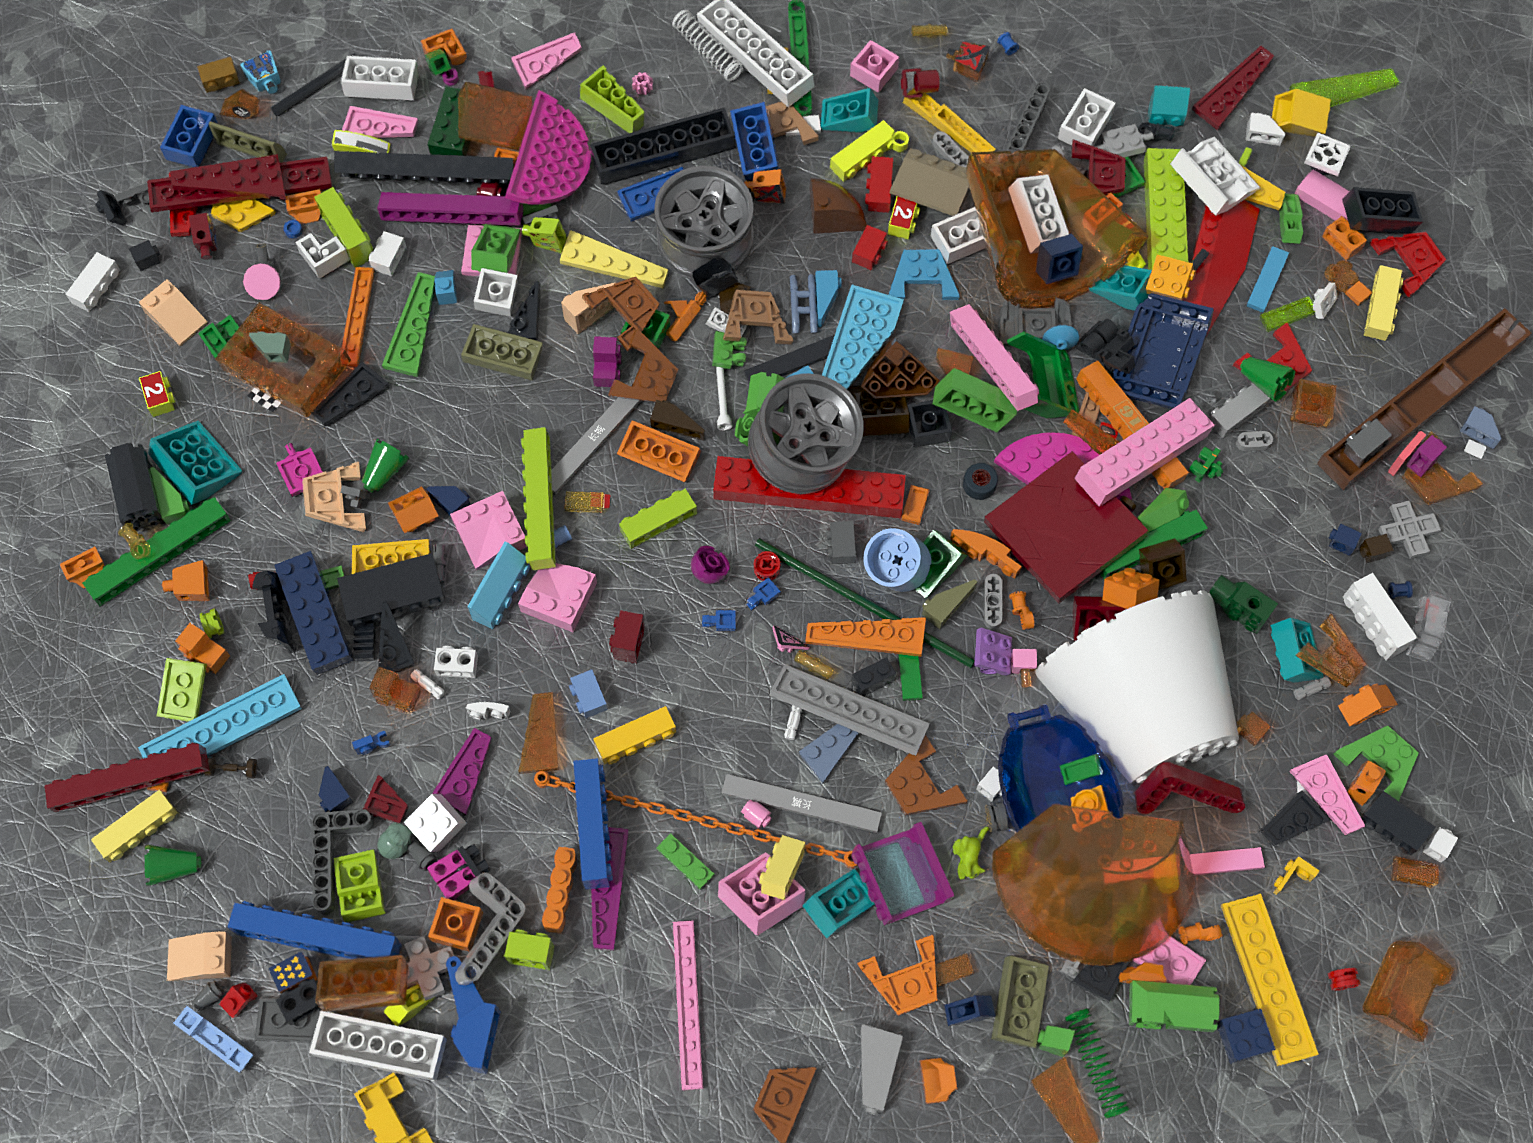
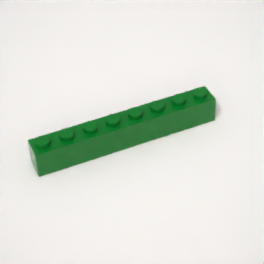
M215 497L208 499L195 510L187 512L181 519L173 521L166 529L156 532L146 542L139 543L129 553H124L115 562L104 566L98 573L90 575L82 584L100 607L231 520Z

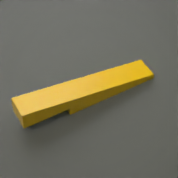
M914 87L907 93V95L916 94ZM923 94V97H904L903 103L939 130L945 132L950 138L983 162L996 150L945 104L940 106L928 94Z

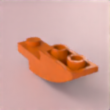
M953 529L951 532V542L958 548L964 549L972 559L981 561L985 556L990 564L997 565L1005 575L1011 576L1014 579L1019 575L1022 566L1009 557L1011 549L1002 543L972 531Z

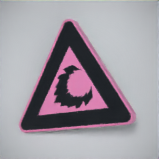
M773 626L772 629L777 646L781 652H784L785 649L789 653L793 649L809 650L810 647L779 627Z

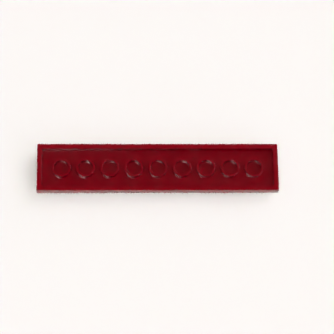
M327 156L280 163L285 194L332 188ZM171 177L147 180L151 213L263 198V195L249 197L227 195L218 191L207 193L206 190H196L195 192L173 190Z

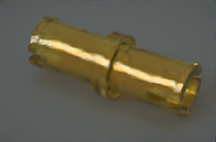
M931 23L927 25H912V37L927 36V38H931L932 36H946L947 25H932Z
M801 650L795 656V662L809 668L808 671L816 672L826 679H829L834 671L833 668L820 662L819 658H813Z

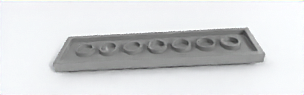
M784 664L769 695L915 756L930 723Z

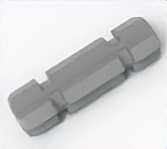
M1323 677L1319 681L1316 680L1304 685V687L1295 689L1293 694L1297 700L1303 699L1305 696H1310L1322 689L1329 688L1331 681L1328 677Z

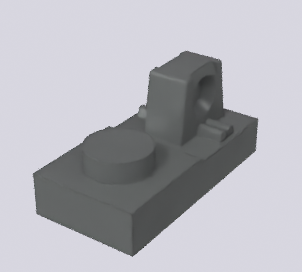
M147 183L115 194L117 202H122L123 205L133 202L132 198L138 196L142 204L149 203Z
M555 205L522 217L523 225H531L535 217L557 219V206Z
M343 485L340 492L346 494L347 499H351L350 506L354 508H360L362 500L369 499L371 494L361 489Z

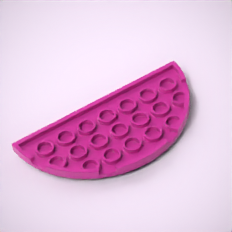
M540 90L537 92L505 195L506 199L525 204H549L570 196L583 183L591 162V151H589L587 143L588 138L580 122L569 109L565 110L557 103L558 100Z
M1040 433L1024 437L1007 446L994 459V463L1025 484H1029L1071 451L1084 464L1105 451L1094 443L1071 434ZM1130 488L1116 495V497L1119 499L1121 496H1126L1131 499Z

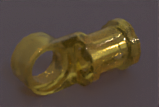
M127 523L119 529L118 535L124 537L129 543L128 546L134 558L141 559L149 556L150 545L142 534L137 533L132 523ZM138 545L143 548L142 555L138 552Z

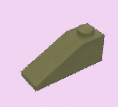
M974 579L936 594L932 599L928 598L922 606V616L941 629L976 589L978 581Z

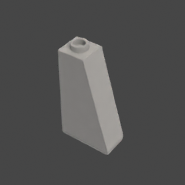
M862 1024L860 1031L862 1108H866L865 1112L878 1115V1112L883 1113L903 1036Z

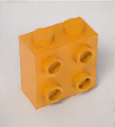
M1157 254L1146 287L1147 294L1153 293L1183 301L1184 298L1188 297L1190 291L1188 287L1189 281H1193L1196 270H1193V264Z

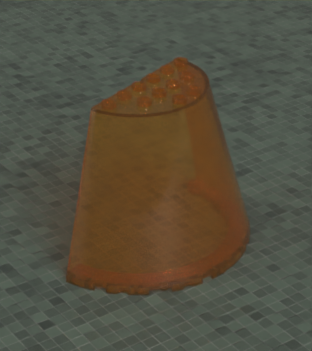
M1056 149L1019 150L1013 154L1010 151L972 152L968 158L966 177L995 282L1004 299L1008 302L1010 301L1014 306L1019 304L1022 308L1027 309L1046 308L1054 306L1055 297L1065 299L1067 302L1078 295L1087 293L1088 287L1092 288L1095 282L1100 279L1103 282L1106 281L1119 268L1123 267L1128 262L1126 258L1131 253L1135 255L1149 237ZM1041 175L1049 176L1068 233L1072 234L1083 246L1078 275L1046 284L1037 274L1036 266L1039 252L1030 253L1008 190L1018 178Z
M1053 804L992 852L993 879H995L997 886L996 891L998 896L1001 897L1004 904L1003 907L1012 920L1014 919L1030 940L1039 943L1046 951H1052L1060 955V958L1072 962L1078 961L1086 965L1099 966L1114 965L1119 962L1127 963L1135 958L1149 954L1174 934L1186 916L1193 896L1195 879L1182 821L1124 814L1123 818L1117 819L1110 811Z

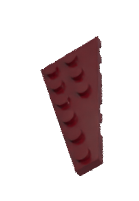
M278 154L170 171L173 190L193 192L196 190H206L207 193L218 191L227 195L249 197L263 195V198L274 196L286 200Z

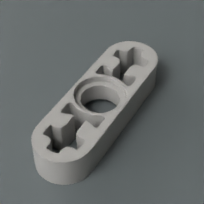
M945 132L934 134L932 144L947 161L962 167L971 168L970 157ZM952 149L956 151V154L949 155L947 151Z
M990 574L984 582V624L989 629H997L1002 622V579L997 574ZM991 580H995V592H991ZM995 597L999 603L996 606H992L988 603V599ZM992 611H995V613H994V618L996 619V622H995V623H992V621L990 620L991 615H992Z

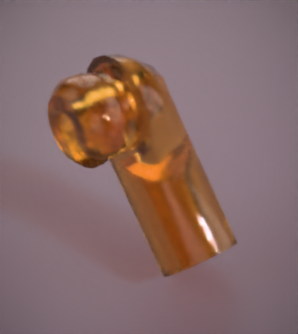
M1036 669L1021 670L1022 687H1032L1030 671H1036Z

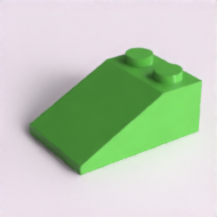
M485 224L471 250L472 270L481 272V268L508 273L512 266L520 229Z

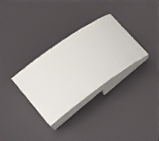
M715 307L706 325L717 331L725 332L729 315ZM740 325L741 337L747 325Z
M478 702L467 704L466 710L470 714L469 716L476 720L481 718L487 720L489 713L497 719H502V717L508 719L511 713L509 706L499 703Z

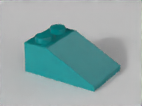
M871 88L823 99L820 127L822 130L868 131L877 125L879 100Z
M1105 262L1090 285L1089 290L1125 309L1136 310V307L1148 298L1149 294L1146 292V287L1152 270Z
M853 869L812 895L802 906L827 939L874 906L875 903L868 896L869 889L866 883L862 882L860 875Z

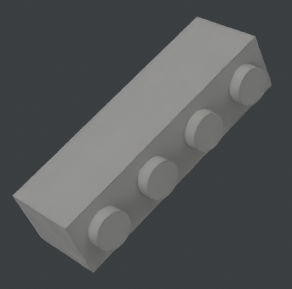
M1251 383L1250 387L1242 388L1238 392V396L1235 398L1230 397L1223 407H1217L1210 413V420L1215 425L1213 429L1222 438H1225L1273 402V400Z

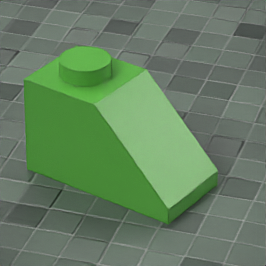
M1047 1026L1045 1030H1040L1037 1042H1040L1039 1049L1064 1057L1069 1052L1075 1031Z

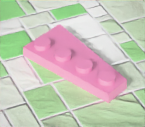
M574 32L513 56L511 59L525 89H527L580 52L582 47Z
M350 106L342 130L375 138L414 137L419 122L418 118Z
M1327 754L1289 771L1345 836L1365 827Z

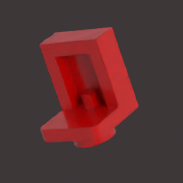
M242 982L232 986L219 1005L233 1019L239 1016L248 1002L256 999L257 994L250 985Z

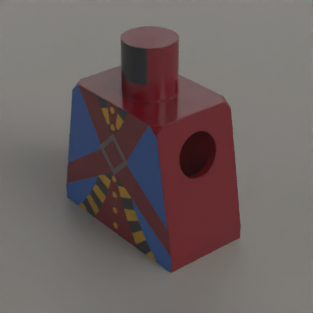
M207 213L189 215L193 244L198 252L201 253L202 259H211L212 251L217 250L215 225Z

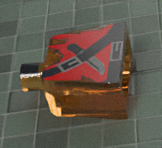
M962 42L959 51L949 48L946 58L954 60L953 70L978 82L987 61L990 46Z

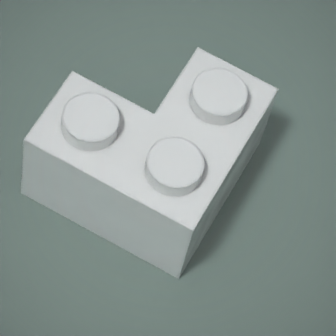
M310 233L296 242L300 254L319 279L350 260L345 247L337 237L320 246Z

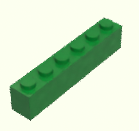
M1197 509L1192 512L1189 510L1185 511L1180 517L1148 532L1146 538L1101 571L1100 574L1105 579L1114 573L1123 571L1125 568H1133L1140 565L1139 549L1174 538L1182 546L1204 536L1208 528Z

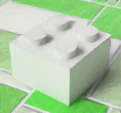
M481 268L474 298L475 310L511 317L518 285L517 275Z
M431 794L404 822L430 852H440L467 824L441 794Z

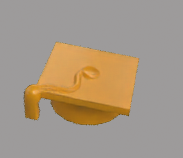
M1102 785L1090 790H1082L1071 798V809L1077 825H1072V829L1075 832L1081 833L1082 829L1110 818Z

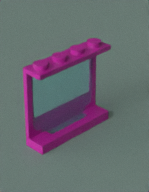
M922 822L914 824L910 830L862 847L858 844L852 850V859L859 866L861 880L863 883H866L869 889L868 896L875 903L877 917L883 922L884 926L947 903L955 896Z

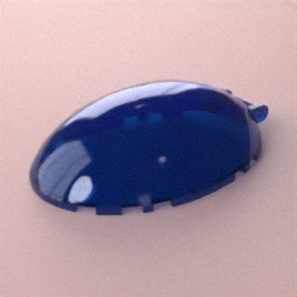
M1046 704L1017 714L1014 712L1009 713L1007 718L1010 728L1007 729L1001 743L998 758V776L1003 802L1018 836L1040 861L1057 871L1081 875L1092 873L1104 867L1112 860V857L1120 847L1124 836L1122 835L1123 825L1125 824V817L1123 816L1124 800L1121 787L1108 757L1103 755L1099 749V743L1086 733L1087 730L1076 720L1072 721L1061 714L1051 717ZM1040 715L1042 717V720L1024 725H1019L1018 721ZM1098 754L1103 774L1065 785L1060 765ZM1102 785L1110 818L1082 829L1081 833L1075 832L1072 829V825H1077L1071 809V798L1082 790H1090Z

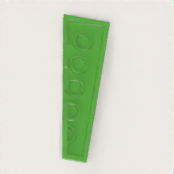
M418 272L383 361V369L418 377L435 290V276Z

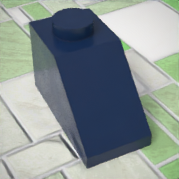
M429 486L426 488L429 497L450 517V514L471 505L468 493L463 489L460 491L456 486Z
M329 766L325 767L319 791V797L322 801L319 804L325 812L341 811L353 803V800Z
M976 995L944 1005L948 1026L977 1022L995 1017L992 996Z

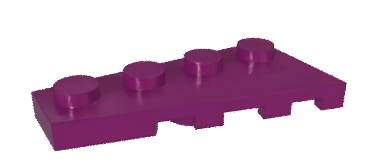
M474 728L432 793L441 794L455 810L466 816L492 738Z

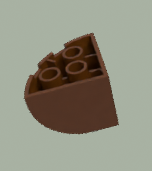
M810 178L813 234L865 230L867 223L863 209L857 199L847 189L829 180Z

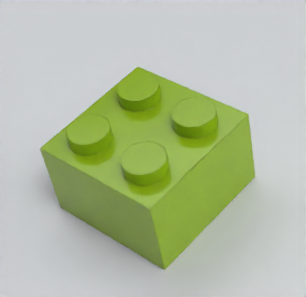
M516 930L515 932H509L505 958L512 965L550 970L554 944L547 934L536 933V936L528 935L527 931Z

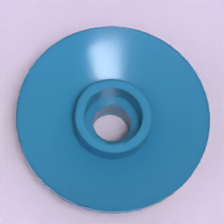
M1060 325L1047 330L1042 340L1056 345L1057 349L1068 350L1078 343L1079 333L1071 326Z

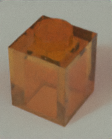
M1251 712L1248 716L1244 714L1237 722L1240 725L1237 728L1238 734L1253 746L1258 743L1271 727L1254 712Z

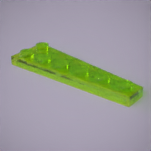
M1392 68L1294 83L1290 85L1289 89H1299L1331 99L1330 107L1396 87L1399 84V80Z

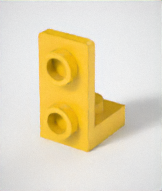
M1299 856L1294 861L1290 859L1284 868L1287 871L1283 877L1280 875L1273 884L1276 887L1273 893L1277 895L1282 890L1294 871L1297 872L1296 874L1301 879L1311 881L1316 877L1319 870Z

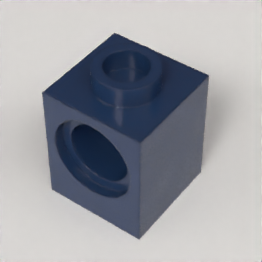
M1340 523L1337 529H1332L1328 537L1331 539L1329 547L1350 556L1356 548L1362 533Z

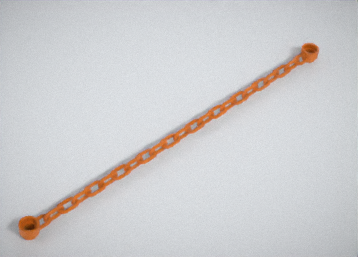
M539 771L534 776L535 784L539 788H546L548 786L557 788L562 786L576 793V790L573 789L575 782H562L560 778L551 776L545 771ZM540 776L546 777L544 781H539L538 779ZM551 779L558 780L555 781L557 785L551 784ZM606 790V793H609L607 801H620L622 805L637 808L639 806L647 808L651 813L658 815L670 814L675 819L685 822L693 820L700 822L705 827H721L729 833L736 835L748 834L753 836L754 839L763 842L771 840L779 843L781 839L772 836L768 831L760 829L748 830L743 825L737 823H721L716 818L710 816L698 817L686 810L667 809L663 804L655 802L647 804L640 802L636 797L628 795L620 797ZM625 798L635 800L634 805L624 803L627 801ZM652 805L662 807L660 808L661 812L651 810L653 808ZM679 812L689 814L686 815L688 819L678 817ZM705 819L713 820V825L705 824ZM732 826L740 827V832L729 829H732ZM757 832L767 834L766 839L756 837L759 835ZM805 844L806 852L809 854L832 856L834 860L844 862L848 868L858 866L854 861L851 862L848 859L849 856H852V851L835 850L833 852L825 850L823 846L818 844ZM811 846L821 848L819 850L820 853L810 851L812 849ZM838 853L844 854V859L837 858Z

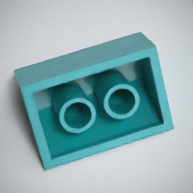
M1290 617L1272 624L1271 637L1275 642L1276 656L1280 662V674L1283 679L1295 683L1323 678L1324 675L1311 623Z

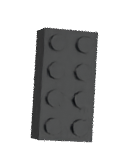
M1353 187L1342 199L1351 230L1411 234L1423 223L1414 192Z

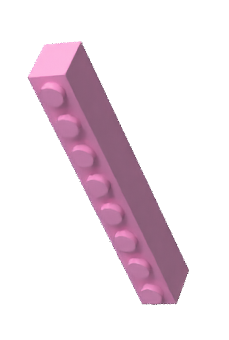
M968 304L950 311L952 328L1015 409L1019 411L1038 403L1037 395L1039 390L1037 385L1033 384L1028 374L1021 370L1020 364L1013 360L1011 353L1005 350L1001 341L997 340L993 330H989L985 320H981L977 310H973Z

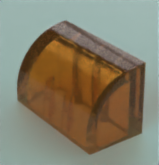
M1394 856L1391 880L1433 888L1439 881L1438 866L1432 863Z

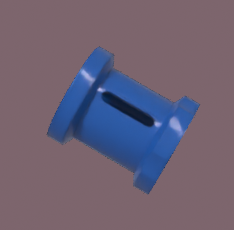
M1010 32L1003 33L997 40L998 44L1003 46L1008 56L1014 54L1019 49V44L1013 41Z

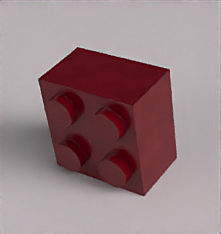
M620 610L619 617L616 616L614 620L615 634L610 636V652L613 653L614 660L637 664L645 631L643 614Z

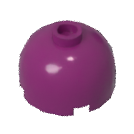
M707 545L701 546L693 555L691 571L697 580L705 584H714L720 582L727 575L730 565L722 552L718 554L714 551V547Z

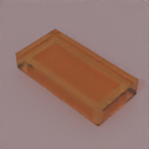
M967 954L935 964L936 987L974 974Z

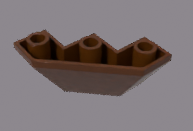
M893 337L870 366L861 387L874 398L928 395L940 380L904 345Z

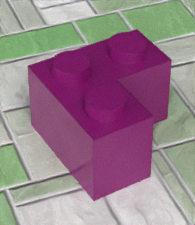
M594 336V387H611L614 380L620 381L621 370H618V364H622L621 345L617 344V337Z

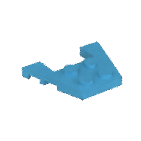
M939 249L903 250L889 292L890 296L905 300L904 284H941L942 300H959V293Z

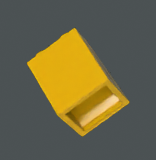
M1299 89L1275 95L1272 119L1287 133L1313 137L1317 133L1325 134L1328 126L1327 120L1331 99Z

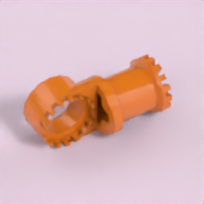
M1017 591V593L1014 592L1009 595L1014 608L1012 613L1013 615H1020L1023 630L1033 629L1034 616L1026 605V592Z
M1197 922L1193 926L1178 927L1179 937H1182L1180 940L1183 945L1197 939L1200 941H1212L1223 937L1219 925H1214V928L1211 926L1210 928L1203 929L1201 924Z

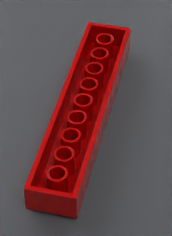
M718 456L713 498L715 500L901 519L906 475L844 469L837 480L827 488L809 494H796L781 490L766 481L757 471L751 459Z

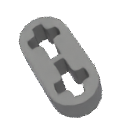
M1267 431L1244 432L1236 440V446L1241 451L1266 450L1271 446L1273 437ZM1245 439L1246 442H1249L1248 445H1245V442H1242V440Z

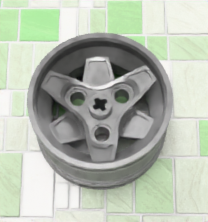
M694 166L677 172L662 185L655 200V220L658 249L666 265L678 275L690 280H694L692 272L713 258L717 260L724 258L733 267L734 272L738 271L748 260L753 248V200L744 182L733 173L719 167ZM738 224L737 229L734 233L730 229V227L732 225ZM680 234L681 237L685 238V243L681 241L676 235ZM721 272V273H718V274H714V275H712V276H719V275L723 274L724 272ZM727 273L724 275V277L726 278L732 275L733 273Z
M810 373L787 377L778 382L769 391L750 427L748 449L751 460L760 475L770 484L781 490L796 494H809L821 491L837 480L861 443L863 436L861 410L851 393L841 384L828 377ZM788 404V414L778 412L781 407ZM796 414L802 416L803 419L797 418ZM772 431L782 437L778 446L774 440ZM820 437H824L827 442L822 441ZM789 444H793L796 449L791 448ZM826 449H838L834 456L830 459L827 458ZM801 455L807 464L797 462L792 458Z

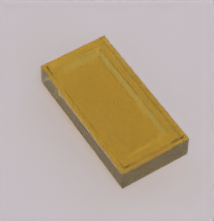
M566 492L564 509L568 512H603L604 493Z

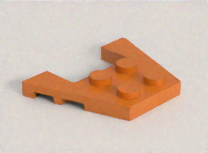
M933 935L915 941L922 962L886 976H882L875 956L858 962L859 968L898 1016L937 1002Z

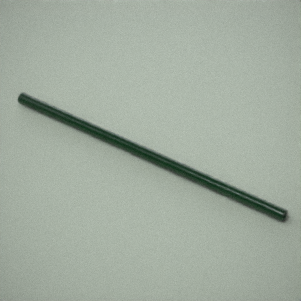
M759 538L756 541L755 547L764 552H773L781 562L880 618L901 620L895 614ZM924 633V643L970 669L975 662L974 659L932 635Z

